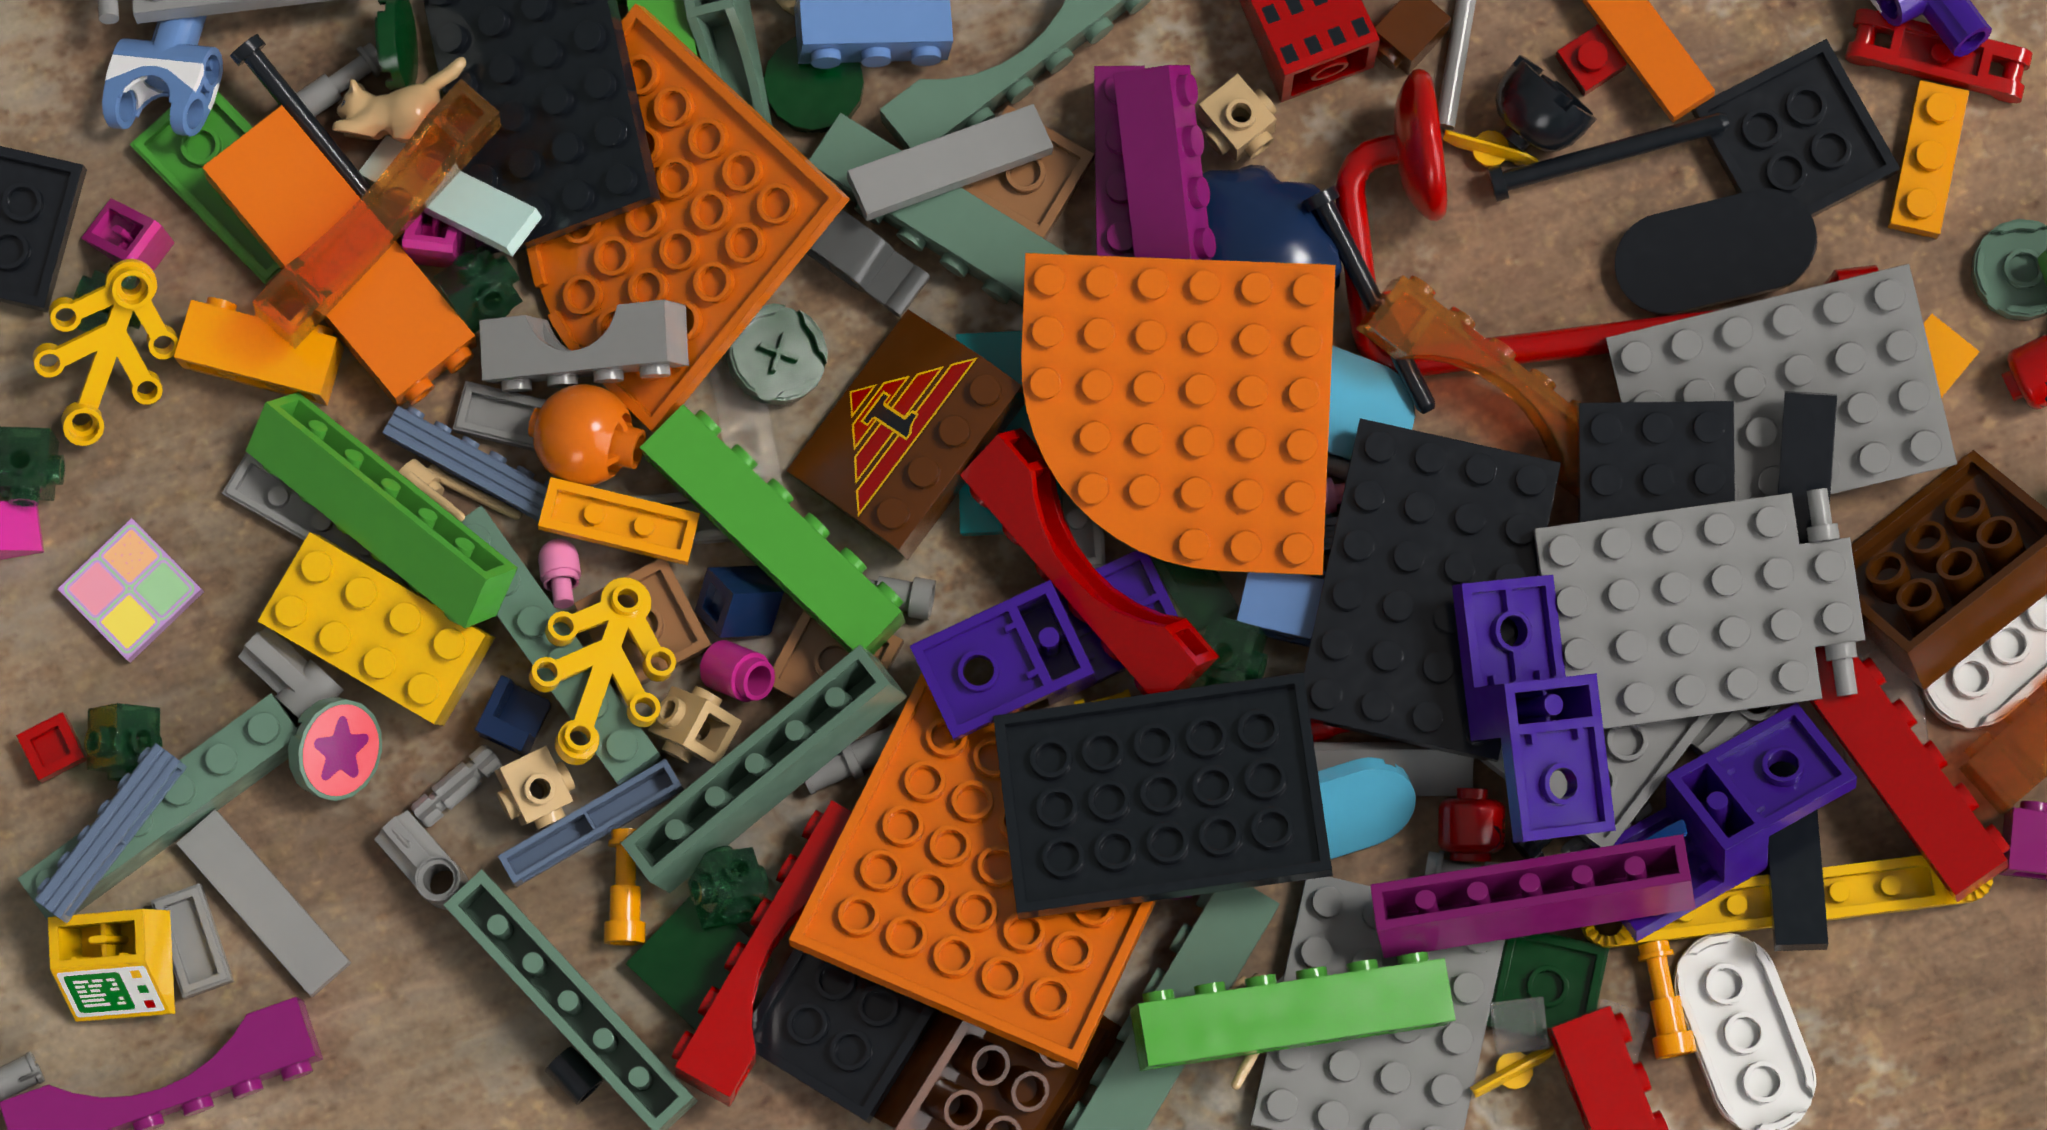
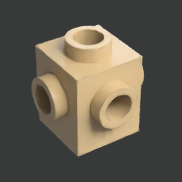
M1236 74L1199 104L1198 119L1207 128L1203 134L1212 148L1221 156L1227 152L1235 162H1238L1246 154L1251 159L1255 158L1272 144L1274 138L1271 135L1275 132L1277 119L1274 114L1277 112V109L1261 89L1258 88L1253 92L1241 76Z
M672 686L666 698L660 703V713L648 731L665 741L661 750L687 764H689L692 757L715 765L723 758L742 721L720 708L719 706L723 700L713 693L698 686L694 687L692 693Z
M547 746L535 750L494 771L503 790L497 792V797L509 820L517 817L521 826L534 821L539 830L566 816L562 807L573 802L569 791L575 789V784L564 762L560 761L555 764ZM532 782L537 783L542 789L540 799L535 798L530 792Z

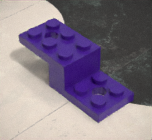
M1136 550L1095 569L1115 589L1138 604L1163 614L1178 616L1149 555ZM1051 580L910 645V649L954 741L994 723L993 716L1016 713L1044 699H1047L1049 706L1127 670L1121 662L1114 660L1104 651L1101 639L1092 628L1073 615L1068 607L1067 599L1057 588H1054ZM974 658L987 659L994 667L991 680L984 685H973L964 677L966 664Z
M1553 575L1452 585L1471 741L1501 738L1513 843L1616 831L1597 673L1566 677ZM1506 617L1515 623L1518 630L1517 640L1512 646L1504 642L1500 633V626ZM1556 769L1561 771L1567 780L1566 793L1560 799L1552 793L1549 784L1550 777Z
M1795 703L1667 774L1666 807L1626 829L1614 845L1643 841L1663 828L1681 819L1684 820L1687 828V836L1684 837L1695 907L1698 908L1766 870L1768 865L1769 836L1855 789L1857 776L1799 704ZM1783 761L1793 764L1797 771L1791 776L1779 777L1771 773L1769 767L1776 762ZM1693 910L1623 920L1621 923L1637 942Z

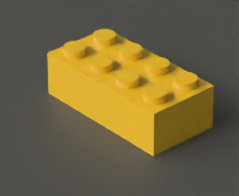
M311 532L308 533L258 619V622L427 721L445 726L496 638L476 625L464 629L461 625L449 620L444 612L424 595L415 592L409 586L325 537Z

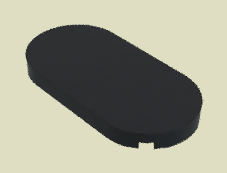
M1776 189L1752 190L1653 214L1639 220L1626 231L1619 242L1615 255V273L1624 294L1638 307L1657 315L1681 314L1777 291L1794 284L1809 268L1814 258L1818 243L1817 231L1808 209L1794 196Z

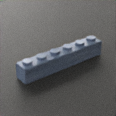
M397 406L382 432L386 439L539 522L549 481L546 480L543 485L533 479L535 474L519 465L517 469H514L505 464L507 459L492 450L488 455L479 450L480 444L471 438L463 435L460 440L451 435L452 429L439 421H435L434 425L423 419L425 414L414 407L408 406L405 410Z
M157 743L152 748L147 747L140 754L137 760L139 765L132 774L127 773L120 780L117 786L119 791L112 800L107 799L100 806L97 812L99 817L92 826L87 825L77 837L79 843L72 852L67 851L57 863L59 869L52 878H46L37 889V894L39 895L35 901L65 923L70 921L138 830L186 770V765Z
M664 759L505 851L498 858L513 884L518 887L610 834L612 829L622 827L684 791V788L667 759Z

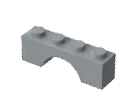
M668 300L617 305L612 322L605 333L591 345L572 351L562 345L556 338L548 320L527 315L479 320L482 381L501 384L502 392L506 393L532 391V383L547 381V387L565 388L577 385L578 378L593 376V382L595 383L624 381V373L640 371L641 378H663L671 376L670 368L689 366L686 305Z

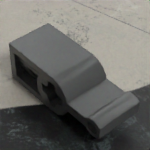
M843 209L806 253L853 288L871 296L899 318H901L930 279V275L900 255L883 238Z

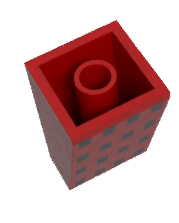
M1239 0L1281 102L1374 68L1380 39L1362 0Z

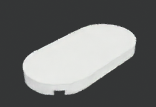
M2047 594L1925 690L1920 687L1926 705L1937 718L1950 726L1964 730L1988 728L2003 720L2047 681Z
M1721 933L1707 935L1697 940L1687 948L1677 962L1672 984L1674 995L1679 996L1680 994L1687 1031H1693L1697 1050L1695 1054L1712 1099L1720 1114L1740 1130H1787L1797 1124L1810 1107L1816 1088V1074L1775 965L1769 954L1754 941L1752 942L1745 937H1741V935Z

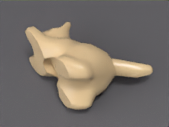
M459 57L446 68L423 83L412 84L380 96L369 93L365 90L363 84L351 79L349 81V90L337 108V114L343 120L335 121L332 130L344 133V137L354 139L380 140L385 135L390 134L394 140L412 147L429 148L435 145L444 133L440 122L442 103L439 91L459 77L466 66L465 58Z

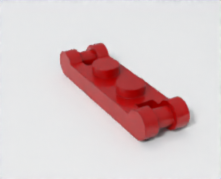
M1864 8L1856 10L1853 27L1857 31L1854 41L1849 42L1845 59L1848 62L1860 66H1875L1990 95L2006 103L2022 102L2025 86L2021 83L2024 70L2030 68L2033 56L2030 50L1987 39L1975 51L1958 57L1953 55L1928 23L1910 20L1899 26H1893L1883 18L1879 11ZM1876 34L1891 35L1888 48L1874 45ZM1991 61L1998 62L2004 66L2001 77L1988 74Z

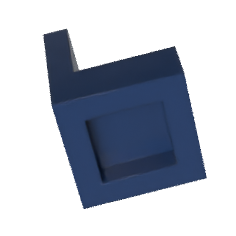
M758 566L708 567L694 612L719 638L766 636L772 632L784 591Z
M501 675L475 731L480 737L521 756L529 754L551 708V702L544 697L515 685L510 678Z

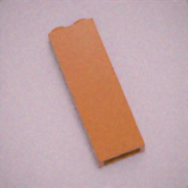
M283 105L202 167L206 180L300 290L328 326L334 330V333L396 407L402 406L407 401L411 405L418 403L434 389L435 385L432 381L446 370L451 374L457 372L474 357V353L471 350L477 346L475 334Z

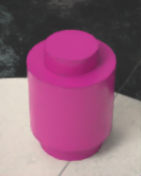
M720 640L712 644L706 650L701 660L700 676L705 686L742 702L763 699L769 694L774 685V668L763 654L728 640Z

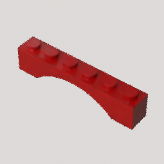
M1022 428L997 434L960 474L969 485L970 493L975 501L981 506L988 508L1002 524V530L1006 537L1017 546L1022 547L1035 562L1038 574L1045 581L1051 580L1052 584L1067 599L1068 607L1073 615L1092 628L1101 639L1104 651L1114 660L1121 662L1134 677L1135 686L1141 694L1188 689L1219 658V655L1187 618L1163 614L1138 604L1115 589L1094 569L1078 547L1064 518L1057 493L1055 476L1045 462L1039 447Z
M832 800L824 813L816 810L809 819L802 833V837L808 840L798 857L791 853L785 860L776 878V881L782 883L780 889L772 901L765 897L759 904L750 922V925L756 927L747 945L740 941L736 944L724 966V969L729 971L730 974L721 989L715 986L710 988L698 1010V1013L704 1016L694 1034L687 1030L685 1031L671 1058L678 1061L675 1065V1077L728 1107L731 1106L756 1063L752 1018L759 980L772 952L788 930L798 922L852 811Z

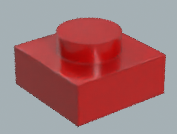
M1599 24L1559 49L1555 55L1583 96H1586L1625 70L1627 65Z
M63 712L16 735L38 781L41 783L88 760L67 715Z

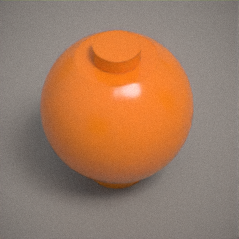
M591 384L572 385L555 392L544 402L541 408L536 407L534 409L528 426V435L533 437L534 449L543 467L557 479L586 486L600 484L611 479L622 467L636 469L643 456L640 446L646 441L645 430L633 427L631 414L625 404L609 390Z

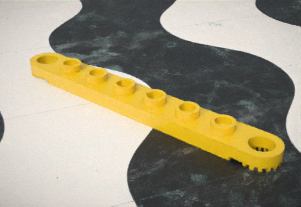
M1922 855L1822 867L1827 921L1971 903L1984 897L1993 884L1992 878L1968 896L1956 902ZM1768 874L1751 877L1637 942L1623 924L1620 931L1613 936L1599 934L1595 930L1594 925L1581 927L1590 943L1598 946L1601 945V947L1616 948L1659 940L1671 941L1713 934L1772 928Z

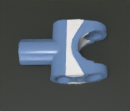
M207 16L157 21L151 41L129 38L119 40L108 66L102 97L103 115L109 127L128 129L133 124L135 117L139 118L143 108L151 101L169 96V102L171 103L170 124L173 132L181 136H195L200 132L215 102L223 74V60L219 49L198 45Z

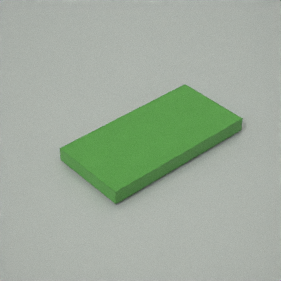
M217 92L215 102L205 124L195 136H181L173 132L170 124L169 108L130 144L131 147L265 285L281 268L206 180L202 168L253 127L219 92Z

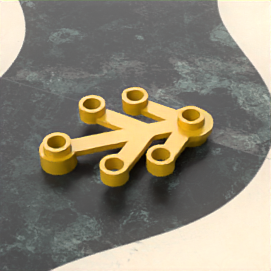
M137 259L122 260L110 268L106 275L104 286L75 300L69 297L57 298L49 307V317L53 327L62 332H69L79 326L82 318L111 306L105 323L60 345L43 343L33 352L35 370L38 374L47 378L59 375L65 366L95 352L78 402L67 406L61 417L64 435L75 445H91L98 441L103 434L104 421L98 408L116 357H118L131 381V391L137 402L150 405L157 402L162 396L163 388L159 376L147 369L126 330L134 311L147 332V345L150 353L158 359H169L174 356L178 344L177 334L173 328L164 324L152 302V298L157 290V280L152 268L143 261ZM128 276H135L140 279L139 284L133 289H126L121 286L122 281ZM63 308H69L74 311L73 317L67 321L57 319L56 314ZM160 336H168L172 339L171 344L166 348L155 347L154 341ZM47 354H54L58 357V361L52 366H43L39 363L40 359ZM150 381L156 385L152 392L144 394L137 390L141 383ZM80 413H86L91 416L90 421L85 425H77L72 420Z
M623 577L612 580L603 589L599 603L573 614L565 611L556 612L550 617L546 625L545 635L548 641L555 646L562 647L572 643L576 634L607 623L602 640L556 660L551 657H542L535 661L529 673V681L536 690L550 692L558 686L560 681L592 668L574 720L566 722L555 739V749L558 756L568 764L581 765L588 762L598 748L599 734L594 725L611 676L628 706L627 716L632 724L637 727L651 726L660 713L661 706L659 700L653 694L644 691L622 649L627 630L644 658L643 672L650 680L661 682L668 679L675 669L676 658L671 650L660 646L648 624L646 617L651 609V597L646 587L635 579ZM628 595L632 597L635 606L631 608L623 607L618 602V596ZM558 622L565 623L569 626L571 633L566 636L559 635L554 631L553 625ZM655 657L662 658L667 663L668 669L664 671L656 670L651 665V659ZM548 668L554 673L555 679L548 682L543 681L539 678L537 670ZM638 703L649 705L652 715L648 717L639 715L636 712L635 705ZM575 731L582 732L586 735L588 743L576 745L572 742L570 734Z

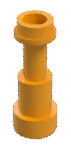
M633 828L612 829L611 839L608 840V846L616 848L615 885L610 886L609 921L604 922V944L637 946L645 944L646 923L640 921L641 886L636 885V863L621 844L624 839L636 830Z
M1659 940L1639 945L1640 955L1637 956L1638 962L1647 963L1654 1000L1649 1003L1656 1037L1652 1038L1655 1059H1667L1697 1052L1693 1031H1687L1681 998L1674 995L1667 961L1668 957L1674 956V951L1670 949L1669 940Z

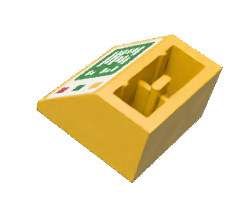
M134 909L73 915L68 923H65L57 916L48 917L50 970L76 1022L175 1014L170 910Z

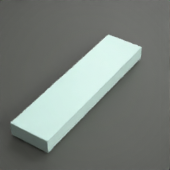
M389 135L385 136L359 170L370 186L512 257L542 218L535 207L405 143H400V141L394 140Z

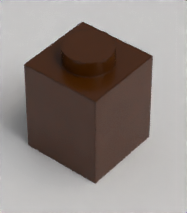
M1400 0L1375 27L1380 39L1376 57L1390 69L1395 70L1399 67L1409 75L1446 35L1451 17L1431 0Z

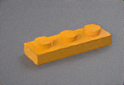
M1922 80L1918 82L1887 228L1935 239L1939 237L1969 95L1968 90Z
M550 477L538 523V530L688 566L700 513Z

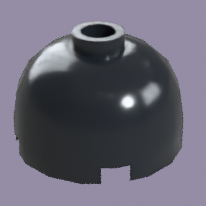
M1519 55L1500 80L1495 96L1497 113L1506 124L1501 133L1522 151H1525L1529 145L1545 152L1560 151L1572 146L1597 119L1592 116L1591 110L1557 80L1554 82L1544 74L1540 76L1544 70L1528 58Z

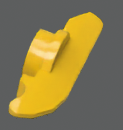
M1446 129L1443 140L1460 149L1472 151L1474 159L1485 167L1501 165L1504 161L1512 162L1513 165L1517 166L1539 162L1537 158L1525 151L1509 147L1507 139L1497 131L1487 130L1480 133L1477 137H1472Z
M1553 1046L1539 1048L1528 1055L1518 1051L1504 1053L1495 1064V1072L1470 1087L1475 1098L1501 1085L1515 1090L1526 1086L1533 1076V1068L1545 1062L1554 1054Z

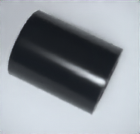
M572 1046L558 1055L545 1069V1072L576 1105H579L588 1098L603 1082V1079Z

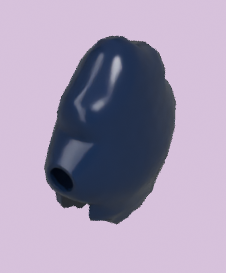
M1249 165L1236 170H1209L1203 173V177L1207 180L1210 189V201L1208 206H1206L1208 224L1214 233L1216 241V252L1211 260L1336 265L1335 291L1339 288L1342 261L1339 257L1338 249L1325 230L1316 210L1308 212L1303 203V200L1320 192L1319 188L1311 183L1281 182L1269 169L1262 165Z

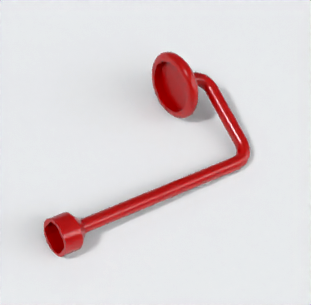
M1423 69L1413 70L1401 87L1394 108V134L1382 135L1361 142L1346 155L1336 176V189L1340 197L1336 198V206L1375 283L1376 278L1365 193L1366 182L1370 174L1377 168L1397 164L1402 186L1409 200L1426 219L1439 221L1446 215L1447 211L1445 162L1435 88L1430 74ZM1877 265L1836 269L1824 284L1879 270ZM1344 267L1351 333L1357 351L1362 357L1383 364L1398 374ZM1716 310L1408 348L1422 376L1609 354L1606 337Z

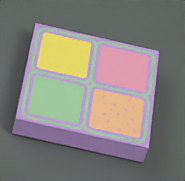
M132 518L58 588L77 610L130 663L204 593L186 572Z

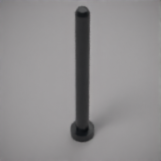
M258 34L249 38L233 51L230 57L238 66L243 63L247 64L280 106L283 105L392 237L395 238L403 231L399 220L264 55L261 49L266 45Z
M1717 112L1503 172L1501 165L1488 168L1494 195L1498 202L1509 199L1508 191L1721 133L1727 130L1730 125L1727 114Z
M1335 185L1330 186L1303 200V203L1308 212L1316 210L1325 230L1338 249L1339 257L1416 409L1420 413L1425 414L1435 409V399L1334 202L1340 195Z

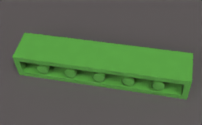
M296 392L265 402L246 452L260 462L268 473L281 479L298 493L302 501L318 509L334 522L335 527L339 531L355 539L371 553L375 560L392 569L407 582L412 590L424 595L440 608L452 622L461 625L465 629L497 616L518 567L301 393Z
M682 404L640 446L645 460L848 653L861 645L874 655L905 623L903 612L899 609L904 603L902 599L883 581L876 587L862 574L867 569L866 565L850 549L844 547L839 552L826 540L830 535L829 530L813 514L808 512L802 517L789 505L794 500L793 496L777 480L772 478L766 483L753 470L758 464L740 445L735 444L730 449L720 440L717 435L722 430L704 411L700 409L694 415Z
M1416 952L1397 956L1398 965L1378 968L1377 959H1369L1346 964L1347 973L1328 975L1327 967H1315L1296 971L1297 980L1277 983L1276 974H1268L1245 979L1246 988L1226 990L1225 982H1213L1194 986L1195 995L1175 998L1173 989L1142 994L1144 1003H1138L1130 1009L1140 1071L1447 1025L1456 1019L1445 958L1429 960L1428 952Z

